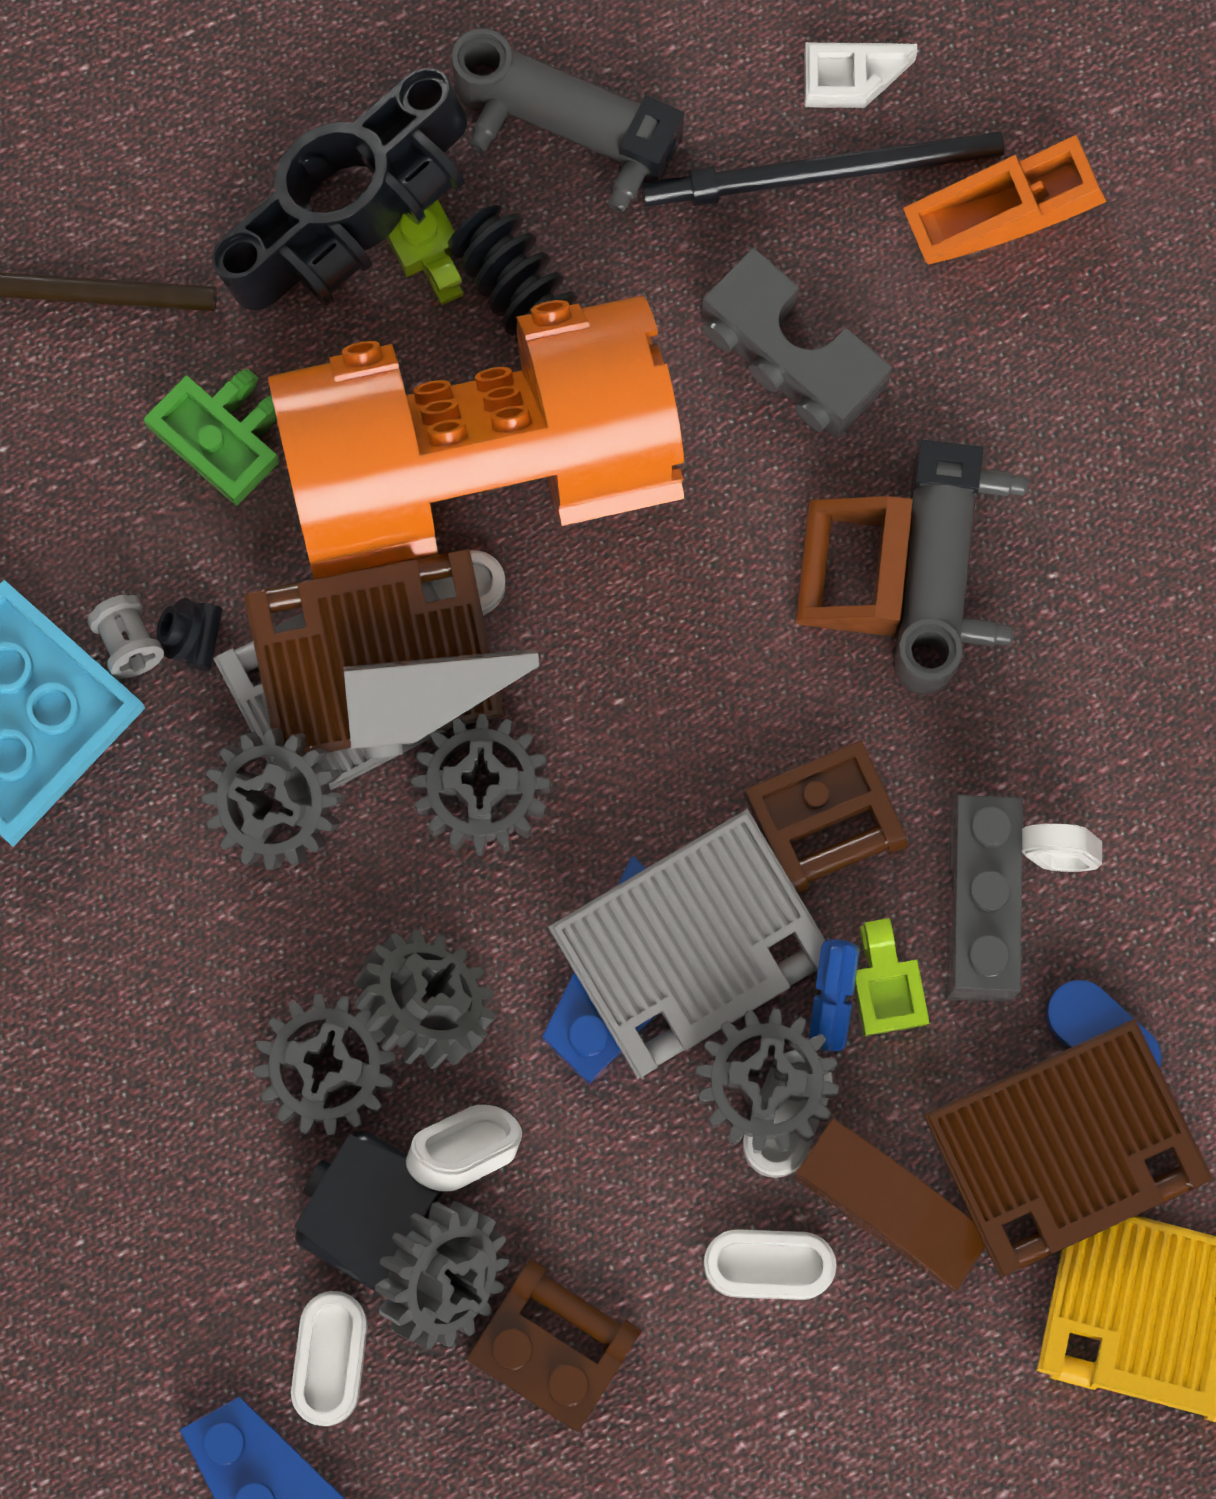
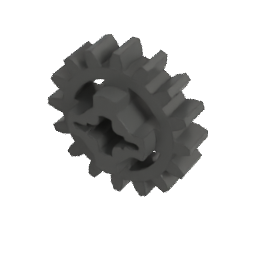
M479 714L476 721V729L467 730L465 724L459 718L454 719V736L447 739L444 735L435 731L431 734V740L436 750L435 754L418 752L416 756L417 764L427 771V775L411 777L412 790L428 795L415 803L418 816L434 814L435 817L428 826L429 833L436 837L446 830L450 831V848L456 852L465 840L473 841L477 856L484 855L487 841L496 840L503 852L509 851L508 834L515 831L520 836L528 839L532 835L531 827L526 820L528 815L544 818L546 814V806L535 798V795L551 793L550 779L535 776V774L547 767L545 754L529 756L528 753L534 744L533 736L530 733H526L517 740L511 738V720L505 719L496 731L489 729L486 714ZM470 748V753L457 766H445L457 753ZM494 748L512 757L521 771H518L517 768L505 767L494 756ZM484 761L485 772L488 774L491 785L487 788L486 796H483V808L479 810L477 796H474L471 785L475 784L476 774H480V762ZM441 799H446V802H457L468 813V823L453 816L445 808ZM506 803H518L508 816L493 823V816Z
M281 728L266 730L263 742L256 732L240 736L242 750L235 746L224 747L220 751L227 767H216L207 771L206 776L218 784L217 791L202 795V802L209 805H217L218 814L206 822L208 828L224 826L227 835L223 838L220 847L223 850H227L241 845L243 847L241 863L245 865L256 862L262 854L266 870L281 867L284 855L292 866L307 861L305 847L315 853L324 850L328 846L320 831H332L340 827L341 822L335 816L329 814L330 807L345 802L344 795L330 792L329 787L330 783L341 776L339 769L323 771L320 763L324 760L327 751L322 747L308 753L305 752L306 735L302 733L291 735L285 744ZM261 757H274L273 762L267 763L263 774L245 771L251 763ZM303 775L308 782L311 791V797L309 796L304 781L302 779ZM276 787L274 798L282 802L284 808L272 811L273 800L266 796L263 790ZM237 802H238V804H239V807H240V809H241V812H242V814H243V817H244L245 821H243V819H242V817H241V815H240V813H239V810H238V807H237ZM284 823L292 827L296 825L303 827L289 840L273 841L274 836L280 834Z
M413 930L405 941L397 933H394L383 946L377 945L362 963L364 968L355 978L354 984L364 991L354 1003L356 1008L371 1012L372 1017L364 1025V1028L367 1032L381 1030L386 1035L381 1047L386 1052L393 1049L397 1044L404 1049V1061L407 1064L411 1065L421 1054L424 1055L430 1069H436L445 1058L454 1066L468 1052L472 1053L488 1035L485 1029L494 1020L495 1013L485 1008V1006L494 997L493 990L478 987L477 981L485 972L482 967L468 969L463 964L467 955L465 949L460 948L453 954L445 950V937L438 935L431 944H426L420 930ZM424 995L428 997L426 1003H423L421 1000Z
M322 994L314 995L313 1010L304 1012L295 1001L289 1003L290 1014L293 1018L291 1021L285 1024L281 1020L271 1018L268 1022L277 1035L274 1042L257 1041L256 1049L269 1058V1064H263L254 1068V1076L259 1080L271 1081L272 1083L270 1087L264 1090L260 1097L266 1105L281 1100L284 1104L279 1109L276 1118L285 1125L298 1115L301 1117L300 1132L306 1136L311 1135L317 1123H324L328 1136L330 1138H337L339 1122L346 1119L356 1131L362 1129V1120L359 1112L366 1107L368 1110L380 1114L383 1108L374 1095L377 1090L392 1091L395 1087L394 1080L382 1074V1068L397 1064V1056L394 1052L379 1050V1046L382 1045L386 1035L381 1030L367 1032L364 1025L372 1017L371 1012L361 1010L354 1017L350 1014L351 1001L349 997L343 995L337 1002L335 1009L327 1008ZM323 1024L320 1034L304 1043L293 1041L304 1030ZM350 1030L364 1042L369 1055V1065L361 1060L351 1058L347 1046L350 1039ZM333 1045V1056L342 1068L339 1073L328 1072L325 1080L320 1081L318 1086V1075L314 1068L310 1066L312 1059L323 1060L327 1051H331ZM283 1067L288 1068L292 1072L299 1073L304 1081L301 1102L295 1099L288 1091L283 1078ZM348 1088L359 1091L355 1097L345 1104L329 1108L333 1096Z
M773 1009L766 1024H759L753 1010L746 1011L745 1028L740 1031L730 1022H724L721 1025V1031L726 1042L721 1045L707 1040L704 1045L705 1053L714 1060L713 1065L697 1066L696 1070L697 1078L711 1082L710 1088L704 1089L697 1094L698 1104H715L717 1108L708 1120L709 1126L715 1128L727 1122L732 1127L728 1143L732 1146L736 1145L744 1135L753 1137L752 1147L755 1154H761L766 1139H775L781 1153L788 1152L790 1146L789 1135L794 1132L806 1142L811 1140L814 1133L808 1122L809 1119L812 1117L818 1121L827 1122L831 1115L827 1107L820 1103V1099L836 1097L839 1091L838 1085L824 1081V1075L836 1069V1058L820 1059L817 1054L825 1044L826 1038L821 1034L810 1040L805 1039L802 1034L806 1020L802 1017H799L790 1028L782 1026L780 1009ZM761 1039L759 1051L745 1062L733 1060L732 1063L727 1062L738 1048L751 1041ZM784 1043L794 1048L802 1056L810 1074L807 1071L796 1070L783 1054ZM770 1053L773 1055L772 1068H775V1079L784 1081L785 1086H776L774 1088L772 1096L768 1098L766 1110H762V1096L759 1095V1084L749 1081V1077H758ZM724 1089L741 1095L751 1108L750 1121L739 1115L732 1108L726 1098ZM789 1100L797 1102L807 1101L801 1111L794 1117L774 1124L775 1111Z
M453 1201L450 1208L435 1202L432 1203L429 1219L417 1213L410 1216L412 1231L407 1236L395 1232L392 1236L394 1244L398 1247L395 1256L382 1257L379 1263L389 1270L388 1278L375 1285V1291L388 1298L378 1311L381 1316L392 1321L389 1328L393 1332L412 1343L416 1342L426 1349H432L436 1341L446 1347L453 1346L456 1330L468 1336L475 1333L473 1318L478 1313L483 1316H490L492 1309L487 1303L490 1293H500L504 1289V1285L495 1280L496 1272L503 1270L509 1264V1259L496 1253L506 1242L504 1235L493 1230L496 1223L493 1219L458 1201Z

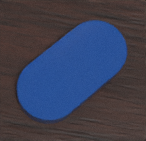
M1074 980L1060 986L1049 998L1045 1009V1020L1049 1031L1066 1049L1134 1019L1102 988L1085 980ZM1137 1021L1160 1068L1162 1056L1159 1044L1153 1035Z

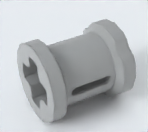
M118 595L98 604L87 616V623L93 633L100 634L110 655L107 666L115 678L125 679L141 675L155 667L164 656L161 644L158 640L151 639L141 618L143 605L135 595ZM122 633H126L129 640H125Z

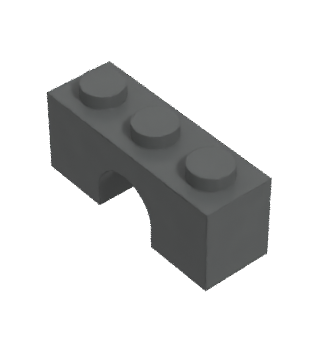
M752 248L703 298L701 322L704 323L703 330L717 347L726 352L733 349L750 364L748 366L749 371L763 387L772 392L779 389L796 404L794 406L796 413L809 427L818 432H822L825 429L838 440L887 389L892 367L846 327L831 343L819 349H802L791 344L782 334L780 325L796 308L799 286L755 248Z
M958 795L949 811L948 873L953 874L954 901L952 925L947 936L946 1000L1011 1002L1021 991L1023 798Z

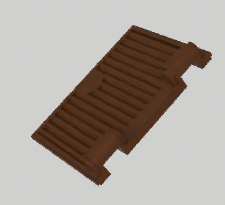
M470 548L244 593L271 728H281L284 744L293 734L302 733L306 735L304 751L307 753L322 747L327 753L351 748L343 667L491 653ZM453 578L455 597L425 602L421 583ZM302 607L306 627L274 632L271 613ZM499 692L457 718L464 724H470L477 721L479 714H486L487 720L503 717ZM453 720L437 730L453 727Z
M1136 1019L923 1115L1000 1278L1214 1180ZM1171 1148L1179 1166L1152 1178L1144 1160ZM1030 1213L1038 1231L1010 1244L1002 1225Z

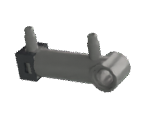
M485 28L471 30L462 35L454 44L451 56L455 92L461 102L472 109L482 111L474 126V134L469 142L471 148L481 153L487 151L491 141L496 138L507 114L618 161L620 173L612 187L613 193L608 201L609 207L616 212H624L642 182L662 180L683 137V111L646 95L641 104L512 49L505 37L493 30ZM478 64H489L495 67L496 71L490 75L478 76L471 73L470 69Z
M921 439L914 459L910 499H913L897 650L893 665L894 673L900 684L910 692L920 695L935 694L943 690L950 683L963 654L962 643L993 646L995 644L1009 646L1013 641L1014 629L1011 626L999 625L995 621L963 618L977 493L1008 496L1010 494L1023 496L1027 493L1028 478L1026 476L1013 475L1009 471L981 468L983 447ZM920 645L934 647L943 657L944 664L931 669L922 667L915 662L912 656V649Z

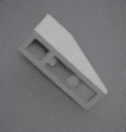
M534 649L343 667L351 749L364 748L365 758L402 755L403 744L420 741L539 667L538 653Z

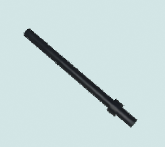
M999 131L715 172L713 166L689 169L688 176L642 182V198L644 207L690 200L693 206L718 203L719 196L1003 156L1004 140L1002 133Z

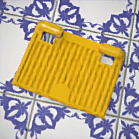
M1136 1215L1062 1249L1037 1371L1049 1374V1378L1092 1390L1101 1388L1203 1415L1205 1420L1216 1422V1236ZM1070 1333L1100 1341L1095 1362L1065 1355Z

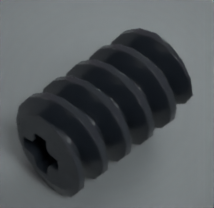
M493 205L483 208L463 222L452 234L448 241V247L452 255L457 258H463L461 264L465 274L472 278L476 277L475 286L479 294L490 297L488 303L492 313L497 316H503L502 325L506 333L516 336L518 316L531 314V309L534 306L547 301L563 300L567 301L569 305H573L577 301V295L572 291L558 296L554 295V292L564 279L561 272L556 271L542 277L540 273L549 264V255L541 252L528 257L526 254L536 244L537 238L535 235L529 232L515 238L513 234L523 224V218L517 213L501 218L499 216L501 206Z

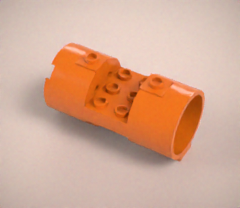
M640 295L581 308L579 303L569 305L567 301L563 300L540 303L531 309V314L517 317V339L522 366L521 371L512 372L508 367L490 368L477 373L475 381L452 386L449 381L445 380L430 381L415 387L413 390L414 394L410 395L405 393L392 344L380 346V343L376 341H363L351 344L342 350V355L329 357L330 363L267 376L313 578L318 579L437 554L438 549L435 540L431 502L544 477L547 478L552 503L562 526L684 499L681 468H676L675 466L684 463L677 407L668 365L663 362L658 344H653L651 340L652 336L658 335V328L646 298Z

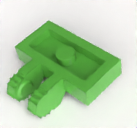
M249 369L239 371L213 398L186 375L143 420L150 431L237 507L279 464L277 454L258 438L264 435L272 424L277 421L272 396H267L240 423L230 413L235 411L254 391L259 379Z

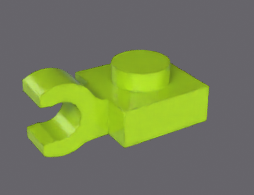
M437 200L425 210L426 218L419 225L403 213L397 226L386 239L405 276L409 277L423 270L442 306L464 295L459 285L462 283V279L450 258L454 255H452L448 247V241L455 231Z
M890 918L864 922V926L859 928L869 968L857 970L854 987L863 1037L930 1024L918 961L911 960L898 963Z

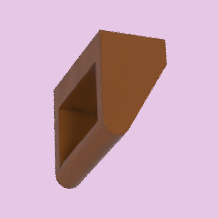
M876 496L809 501L795 620L797 624L808 627L894 637L901 617L913 499ZM832 521L880 526L872 605L822 607Z

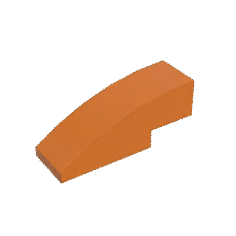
M1074 135L1021 161L1018 160L1016 155H1013L904 207L903 210L925 262L929 265L1023 237L1067 220L1107 201L1077 135Z

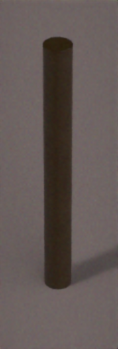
M0 272V297L201 311L216 310L217 288L213 286Z

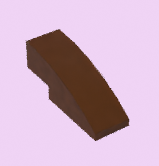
M832 1118L793 1176L795 1180L847 1214L846 1218L954 1292L957 1291L985 1248L973 1220L904 1167L834 1118Z

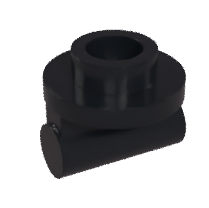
M182 598L174 606L167 607L159 619L156 631L157 640L161 643L164 650V656L168 659L186 663V666L196 670H211L223 609L214 604L199 603L189 598Z

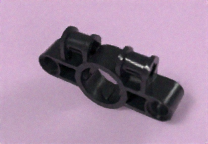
M435 68L415 70L403 78L355 122H336L316 127L298 138L287 149L276 171V191L226 234L215 246L212 254V266L239 305L249 310L267 308L279 300L298 282L324 306L329 305L334 300L332 293L359 269L366 272L373 265L365 251L383 241L397 226L403 213L419 225L426 218V209L450 188L458 190L465 184L463 176L445 154L461 138L467 126L466 113L445 74ZM362 166L368 167L373 173L371 184L366 191L362 192L355 202L344 209L329 213H318L308 205L312 193L320 183L331 177L338 170Z

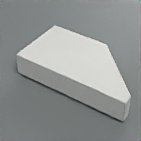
M806 42L804 50V106L865 108L915 62L917 44Z

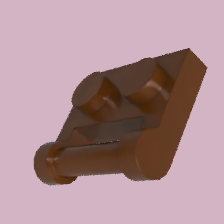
M862 740L745 789L744 797L758 828L798 894L809 890V882L886 850L891 855L908 847L904 830ZM869 810L875 827L799 860L797 859L791 843Z
M531 1258L466 1360L579 1433L638 1339L642 1329L627 1319L623 1324H620L546 1276L548 1268ZM533 1298L607 1346L608 1348L599 1363L596 1364L522 1316L521 1312L529 1299Z

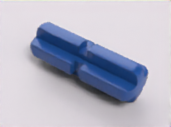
M825 940L821 945L815 989H820L822 992L821 996H814L808 1040L823 1034L826 1038L825 1044L821 1048L823 1051H842L847 1045L852 1002L846 1001L847 995L851 996L854 994L860 950L857 945L846 940Z

